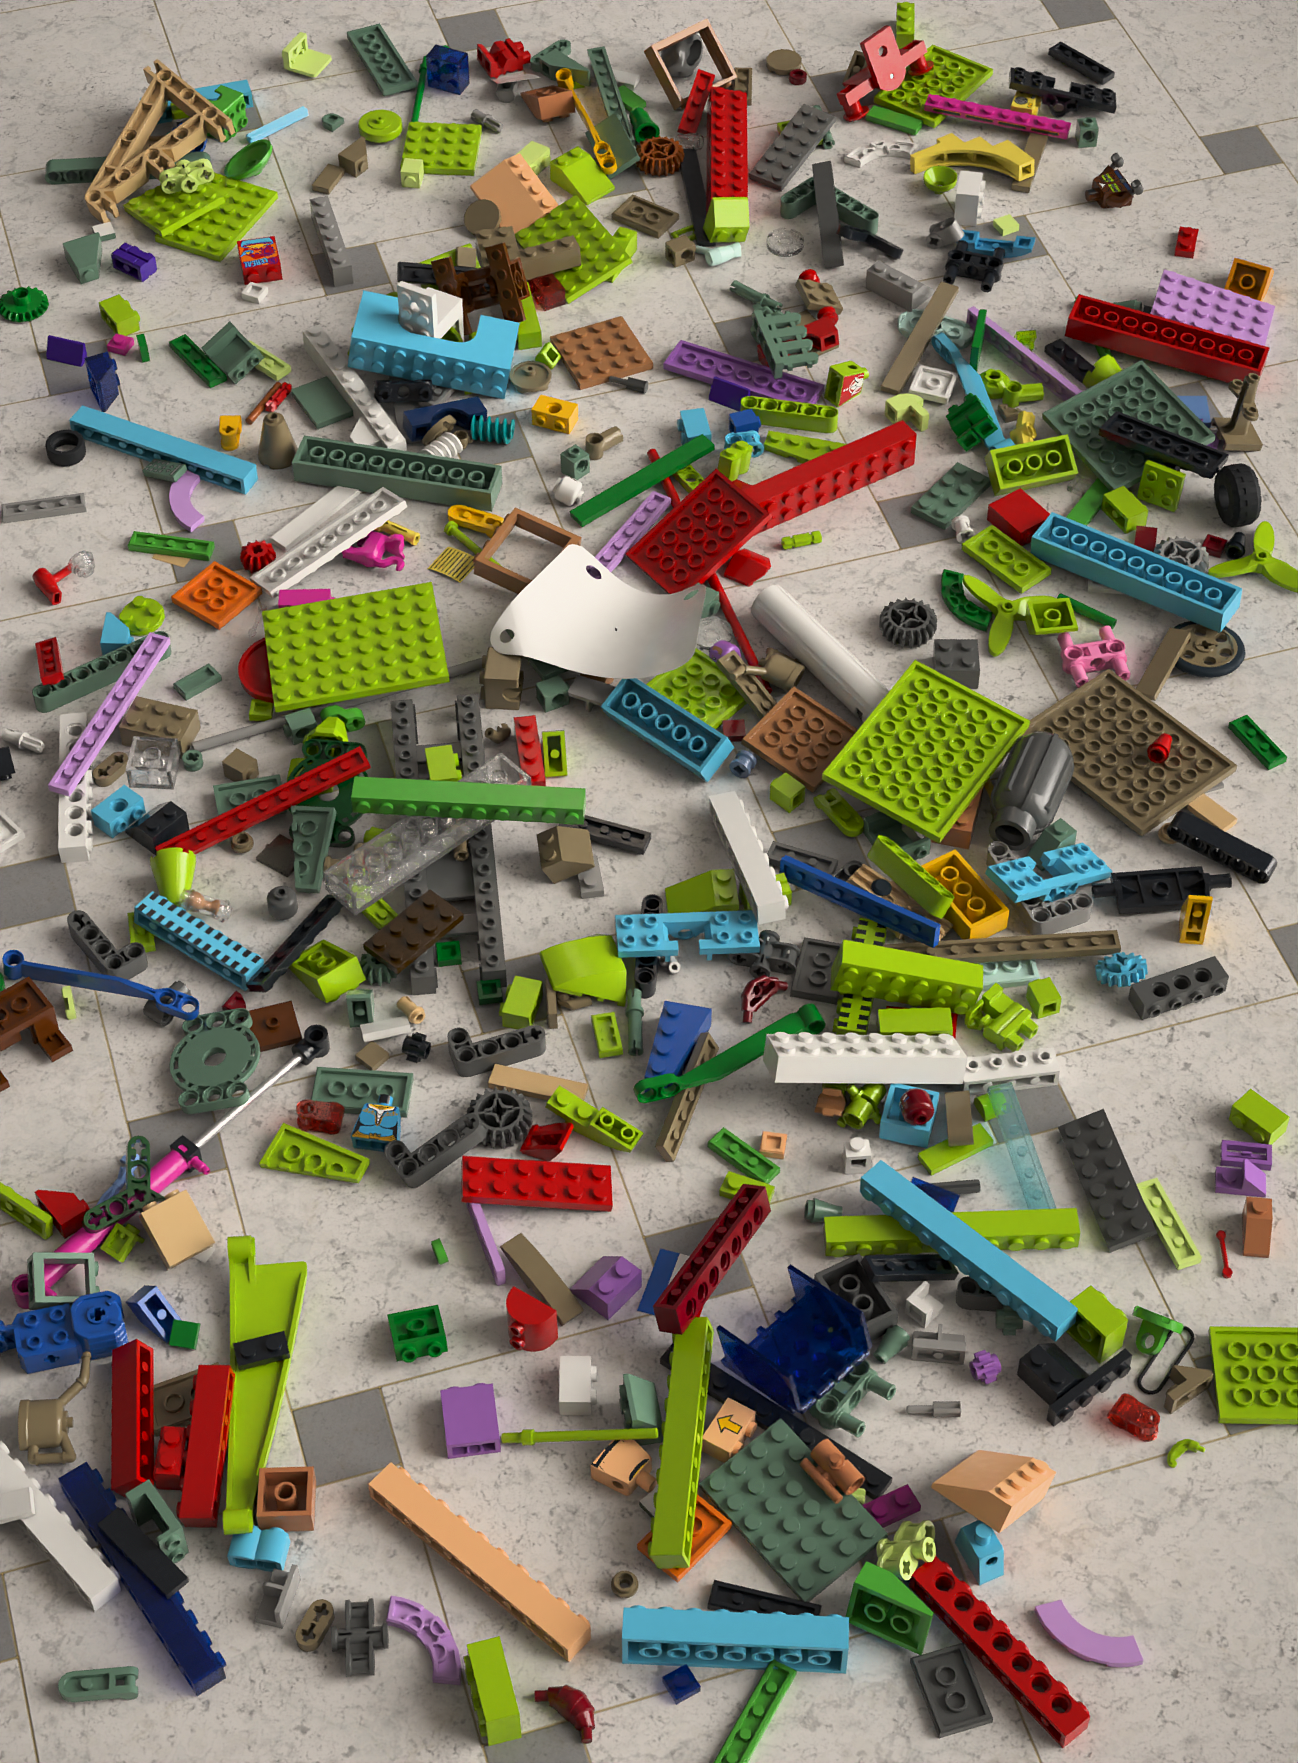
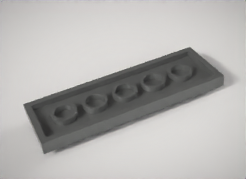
M803 104L750 171L749 179L782 192L836 122V116Z
M1104 1109L1059 1126V1132L1110 1253L1156 1235L1155 1226Z

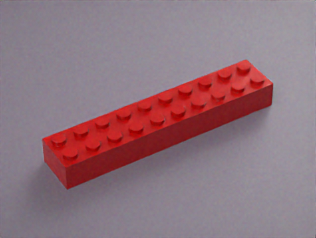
M711 86L707 102L706 216L712 197L748 198L747 93L739 90L734 91Z
M1081 294L1078 295L1071 310L1065 331L1066 337L1179 368L1226 383L1233 381V379H1239L1243 382L1245 376H1248L1249 373H1255L1261 377L1270 347Z
M901 420L743 489V492L764 508L772 517L755 535L914 465L917 434Z

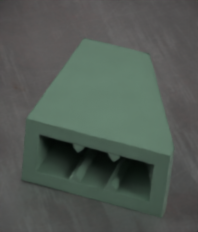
M99 232L64 242L65 258L79 282L84 284L99 279L103 250Z

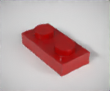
M1180 226L1174 256L1193 259L1199 229Z

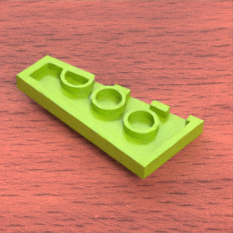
M768 431L764 450L785 458L794 457L797 459V462L803 464L846 444Z
M283 1123L259 1165L261 1168L359 1184L370 1165V1160Z

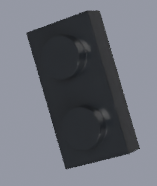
M284 1331L233 1343L239 1371L290 1358Z

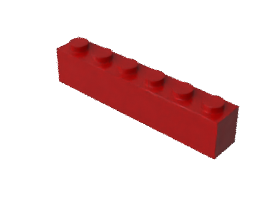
M138 1339L112 1350L111 1490L125 1498V1493L148 1479L154 1486V1349Z
M198 1365V1373L193 1377L195 1397L190 1401L189 1409L192 1420L186 1430V1437L189 1441L188 1450H184L183 1464L186 1467L185 1475L180 1478L182 1498L181 1501H178L176 1507L177 1518L180 1519L185 1527L217 1528L235 1373L230 1365Z

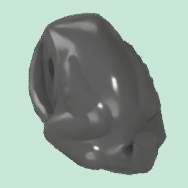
M695 34L661 51L660 57L670 76L684 78L693 74L694 69L702 59V39L698 34Z

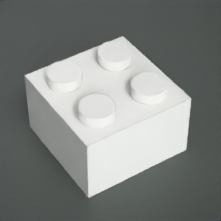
M960 170L954 218L959 225L976 227L977 219H981L986 181L982 180L983 173Z

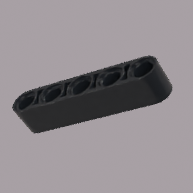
M1185 811L1177 812L1167 828L1168 836L1174 841L1259 884L1267 883L1277 867V860L1272 855Z
M650 894L643 898L641 914L663 913V900L660 896ZM659 956L636 957L634 988L641 990V998L643 999L650 998L655 994Z

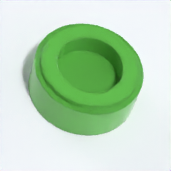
M440 1238L431 1241L438 1264L442 1265L449 1262Z

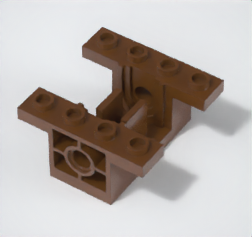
M505 242L485 247L489 265L456 274L451 256L431 261L438 290L462 299L464 336L472 334L467 314L474 310L500 304L504 320L513 322L526 320L521 300L530 296L521 259L510 260ZM484 283L489 284V291L485 290Z
M29 976L0 992V1051L21 1041L20 1032L26 1028L30 1030L33 1043L39 1045L51 1062L73 1051L72 1045L59 1030L53 1005ZM0 1071L1 1092L10 1087V1085L6 1077Z

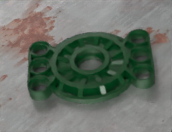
M309 739L302 746L305 759L293 769L287 782L294 779L297 772L303 767L304 769L298 776L359 746L366 758H368L367 750L362 743ZM310 746H317L319 748L318 752L314 755H309L306 751ZM337 747L341 749V753L338 756L332 757L329 755V751L332 748ZM366 771L362 772L364 777H368ZM354 777L337 784L339 788L338 796L331 801H323L318 795H315L296 805L335 808L336 817L329 847L348 848L355 842V834L350 826L361 818L363 813H354L352 810L351 795ZM291 825L289 828V835L291 840L294 842V836ZM342 832H349L351 834L350 839L347 841H340L338 836Z

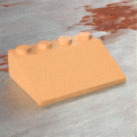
M520 153L503 160L470 185V189L479 200H490L498 206L501 215L499 228L512 226L514 234L521 229L531 226L537 219L543 218L551 210L559 206Z
M978 1450L933 1482L931 1488L1000 1533L1044 1498L1056 1472L1050 1469L1044 1461L1033 1457Z

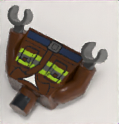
M1114 153L1111 156L1112 164L1108 165L1099 176L1093 179L1092 189L1085 191L1086 200L1088 202L1096 200L1103 209L1130 206L1134 194L1140 195L1143 193L1142 184L1138 179L1134 180L1130 186L1118 169L1114 170L1115 168L1122 167L1124 164L1123 158L1118 153Z

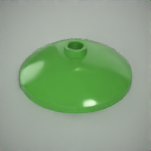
M266 139L257 140L238 151L225 167L224 174L227 178L243 180L259 175L267 165L272 154L273 146L270 141Z

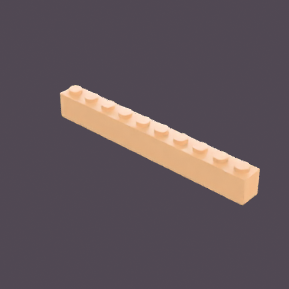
M390 1462L368 1483L370 1497L566 1661L570 1662L591 1640L590 1623L583 1615L573 1613L569 1605L562 1598L558 1597L556 1599L549 1593V1589L543 1582L533 1580L522 1565H515L510 1561L504 1550L499 1547L497 1549L493 1547L482 1532H475L470 1528L469 1523L464 1517L453 1514L443 1500H436L430 1495L428 1488L422 1483L417 1484L413 1481L410 1474L403 1467L398 1468Z

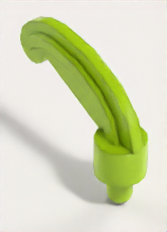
M1191 1439L1178 1441L1169 1451L1167 1463L1171 1468H1175L1177 1466L1175 1460L1187 1450L1205 1452V1448L1200 1446L1199 1442Z

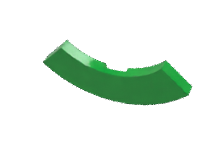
M944 569L941 577V594L948 609L965 624L987 632L993 612L984 610L972 601H968L964 595L962 585L963 573Z

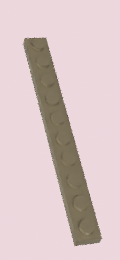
M1117 930L939 941L938 945L934 948L921 942L883 944V947L969 963L1112 955L1121 952Z

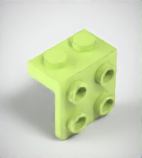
M299 32L282 50L284 69L308 77H317L332 61L331 55L308 49L307 35L303 32Z

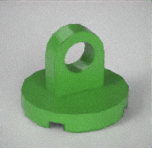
M1134 1307L1132 1315L1143 1319L1136 1336V1346L1142 1353L1147 1355L1159 1353L1163 1348L1169 1330L1179 1334L1182 1333L1184 1327L1182 1323L1142 1307ZM1149 1335H1153L1154 1344L1152 1347L1147 1348L1145 1340Z

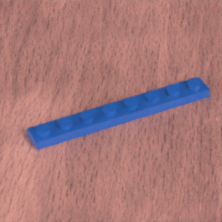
M785 855L781 858L779 874L785 873L787 882L929 947L934 948L938 945L941 924L790 856Z

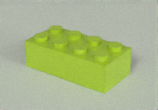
M1068 434L990 450L984 457L994 496L1012 493L1020 488L1027 490L1070 481L1078 474Z

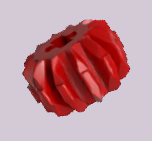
M255 540L254 543L248 542L247 546H242L240 561L244 569L250 570L251 574L260 571L276 558V552L271 543H266L265 540L261 542Z

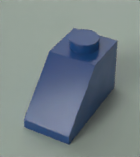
M144 1285L126 1301V1304L143 1325L167 1343L170 1341L173 1320H181V1318L157 1286Z

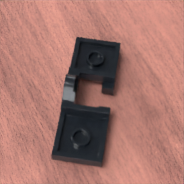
M1021 67L1010 68L1009 89L1042 96V104L1048 105L1055 117H1062L1070 111L1077 112L1079 106L1115 114L1117 108L1116 92H1113L1111 89H1099L1091 84L1083 85L1071 82L1069 92L1054 89V77L1045 76L1038 71L1029 72ZM1062 104L1064 109L1057 112L1054 110V106Z

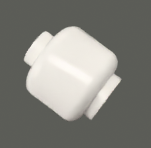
M570 476L559 477L552 490L555 499L567 506H572L575 502L580 503L584 492L581 491L582 483Z

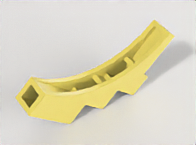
M953 133L938 138L937 144L910 155V171L914 174L925 171L933 166H976L999 171L1017 181L1034 176V159L1009 140L992 146L980 136L963 142Z

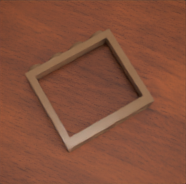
M704 19L651 45L644 51L674 110L680 107L684 110L689 96L682 99L658 52L699 33L723 79L712 84V87H723L726 89L732 86V81L737 78L708 19Z
M515 507L510 514L505 516L503 524L495 529L493 537L485 542L483 550L475 555L473 563H475L474 574L519 594L532 580L489 561L515 526L563 547V550L571 544L581 546L582 537Z

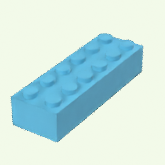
M637 678L621 679L601 706L610 719L706 782L711 779L734 748L728 737Z

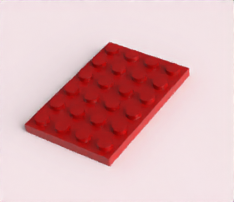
M715 469L625 554L668 594L677 593L695 586L697 583L703 584L768 523L772 517L718 469Z

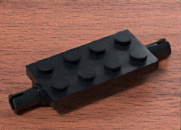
M1202 866L1111 873V883L1092 884L1091 892L1094 894L1092 895L1093 899L1113 897L1116 901L1119 915L1181 910L1188 895L1210 896L1211 889L1231 888L1232 878L1230 873L1218 875L1204 873Z

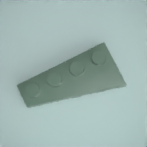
M291 806L294 836L293 851L295 855V889L297 892L320 893L324 875V862L329 851L336 810L330 807Z

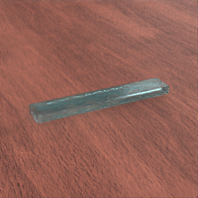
M1012 1082L988 1087L987 1092L1028 1209H1057Z

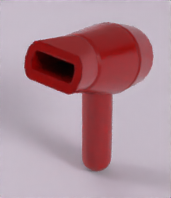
M67 565L54 575L46 568L37 569L33 573L32 578L37 588L49 599L52 605L61 603L62 592L57 583L72 573L73 568Z

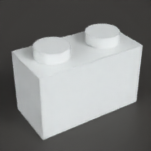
M560 1356V1415H591V1405L597 1404V1391L592 1389V1382H597V1366H592L591 1356Z

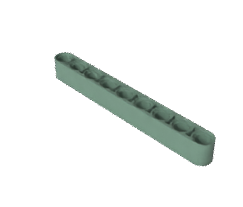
M202 151L189 152L178 161L185 159L193 162L204 158L211 162V157L208 153ZM107 157L49 160L46 163L45 180L54 185L92 183ZM152 174L149 176V179H157Z

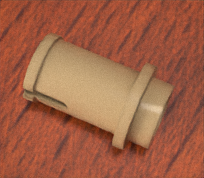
M403 996L398 1000L397 1008L407 1015L410 1023L419 1024L424 1020V1009L414 1004L408 996Z

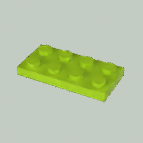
M993 525L988 526L962 543L961 550L1020 594L1051 575V567Z

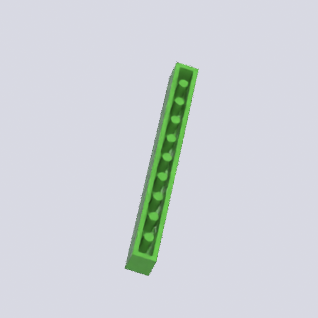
M355 776L351 801L353 812L363 814L584 825L586 788Z

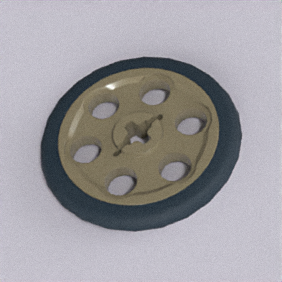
M1187 621L1174 627L1175 629L1189 631L1191 635L1189 643L1185 646L1175 664L1176 668L1185 673L1198 677H1220L1232 673L1244 661L1246 654L1245 646L1241 638L1227 626L1220 633L1192 621ZM1195 633H1203L1204 636H1198ZM1216 639H1223L1226 642H1218ZM1221 653H1227V654H1229L1230 656H1229V657H1224V656H1222V655H1220V654H1221ZM1184 655H1190V656H1192L1193 658L1188 659V658H1185V657H1183V656H1184ZM1205 661H1210V662H1212V663H1214V664H1213V665H1207V664H1205L1204 662H1205Z

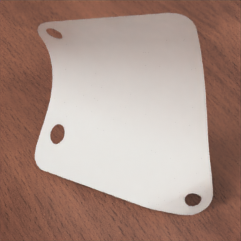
M571 544L509 604L491 631V645L494 650L501 654L525 656L592 676L634 679L660 675L681 667L694 655L706 586L698 584L677 593L664 595L642 592L615 577L583 547ZM591 565L598 569L601 579L591 577L586 571V566ZM698 590L697 594L692 598L684 600L685 596L690 592ZM506 629L512 630L514 632L513 639L508 643L501 642V632Z

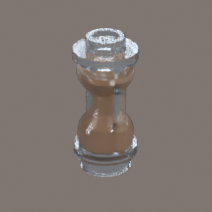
M191 888L189 890L184 889L179 898L178 906L187 912H197L212 917L221 923L225 919L228 920L232 913V906H230L229 900L215 899Z

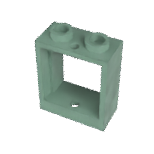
M33 1252L27 1259L29 1310H38L68 1303L71 1307L73 1302L80 1297L45 1296L44 1264H84L86 1295L100 1292L99 1286H96L95 1277L98 1275L99 1266L98 1262L94 1259V1253Z

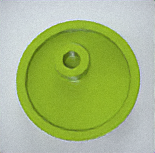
M136 596L132 602L123 608L119 618L129 628L130 635L144 636L156 631L162 625L165 612L162 605L156 600Z

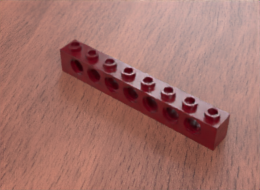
M743 1184L655 1302L653 1309L660 1332L682 1335L771 1212L766 1186Z

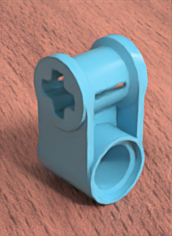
M755 430L728 433L724 441V450L730 448L737 441L747 442L753 446L754 452L752 451L751 455L753 458L760 456L764 452V446L760 443V435Z

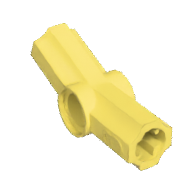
M1024 410L1018 414L1016 428L1010 431V438L1015 445L1033 442V439L1037 437L1034 428L1035 416L1032 412Z

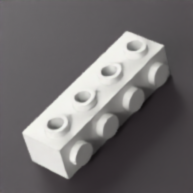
M1038 1048L1036 1050L989 1054L979 1057L969 1056L967 1057L964 1082L959 1085L961 1091L969 1090L970 1096L986 1094L997 1089L1001 1092L1055 1086L1059 1082L1060 1068L1054 1048Z

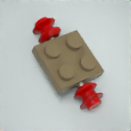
M813 269L803 271L799 275L795 286L806 308L819 311L817 319L828 316L835 325L839 319L838 315L843 311V307L832 285L820 283V279Z

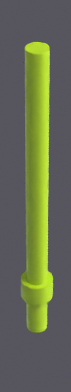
M637 1428L545 1432L523 1429L522 1432L502 1433L501 1441L503 1444L522 1443L523 1446H530L540 1442L658 1439V1429Z

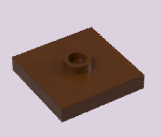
M292 1000L249 1010L253 1021L249 1029L254 1033L259 1042L260 1052L296 1044L302 1040Z

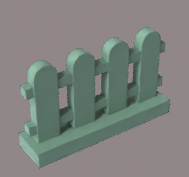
M761 310L753 311L752 327L774 379L782 378L783 369L793 371V368L802 366L812 368V365L818 363V354L807 352L812 350V340L802 339L807 335V328L801 325L796 326L801 323V315L799 313L785 311V314L774 316L766 314V317H764ZM800 352H801V354H796V355H790V356H788V354H794V353H800Z

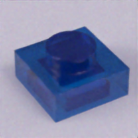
M687 1664L662 1677V1682L676 1705L701 1691L700 1684Z

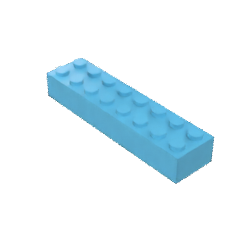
M640 1605L630 1608L624 1607L622 1664L766 1670L770 1661L774 1659L799 1672L846 1674L849 1650V1617H842L838 1614L814 1616L811 1613L786 1615L783 1612L763 1614L752 1610L740 1613L730 1612L725 1609L715 1611H702L698 1608L674 1610L671 1607L649 1609Z

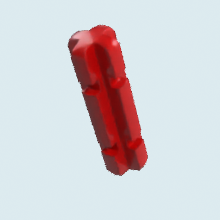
M283 382L265 403V410L274 412L287 395L290 394L292 385Z

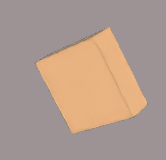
M763 1131L759 1153L765 1157L784 1159L787 1134Z

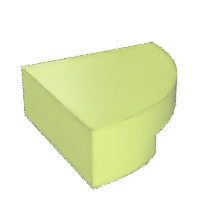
M71 986L62 987L61 991L66 1017L68 1020L76 1019Z

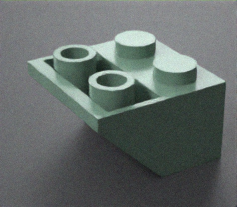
M623 1374V1385H619V1404L621 1414H624V1429L657 1428L658 1439L634 1440L640 1446L663 1442L662 1417L655 1383L631 1374Z

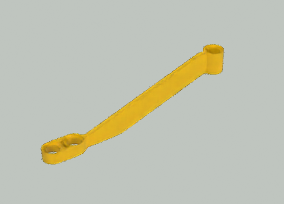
M567 68L558 70L556 72L557 84L559 87L572 90L575 109L595 142L593 150L599 167L605 174H613L617 170L616 159L608 143L600 140L594 125L575 94L571 71ZM600 149L607 150L604 154L597 153ZM608 162L613 163L609 168L604 167V164Z

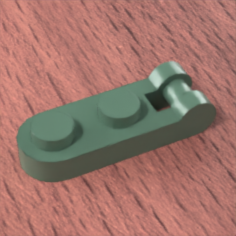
M134 1666L68 1672L59 1680V1693L67 1702L117 1698L126 1700L136 1699L138 1697L136 1680L139 1676V1669ZM116 1680H124V1685L116 1686Z

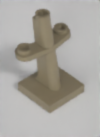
M1249 373L1248 376H1245L1243 382L1239 379H1233V381L1229 382V390L1238 398L1231 418L1213 417L1210 423L1211 426L1217 427L1216 436L1218 439L1224 440V450L1260 451L1263 446L1251 421H1257L1259 416L1255 404V396L1260 377L1255 373Z

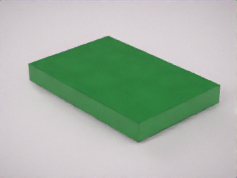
M980 309L978 312L971 346L970 365L976 372L978 371L984 342L987 314L985 309Z

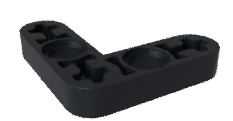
M840 224L836 234L846 239L865 242L897 259H900L904 251L897 245L860 227Z

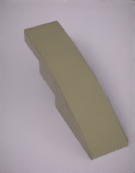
M522 1233L500 1246L527 1288H532L541 1302L557 1310V1320L561 1326L584 1311L559 1275Z

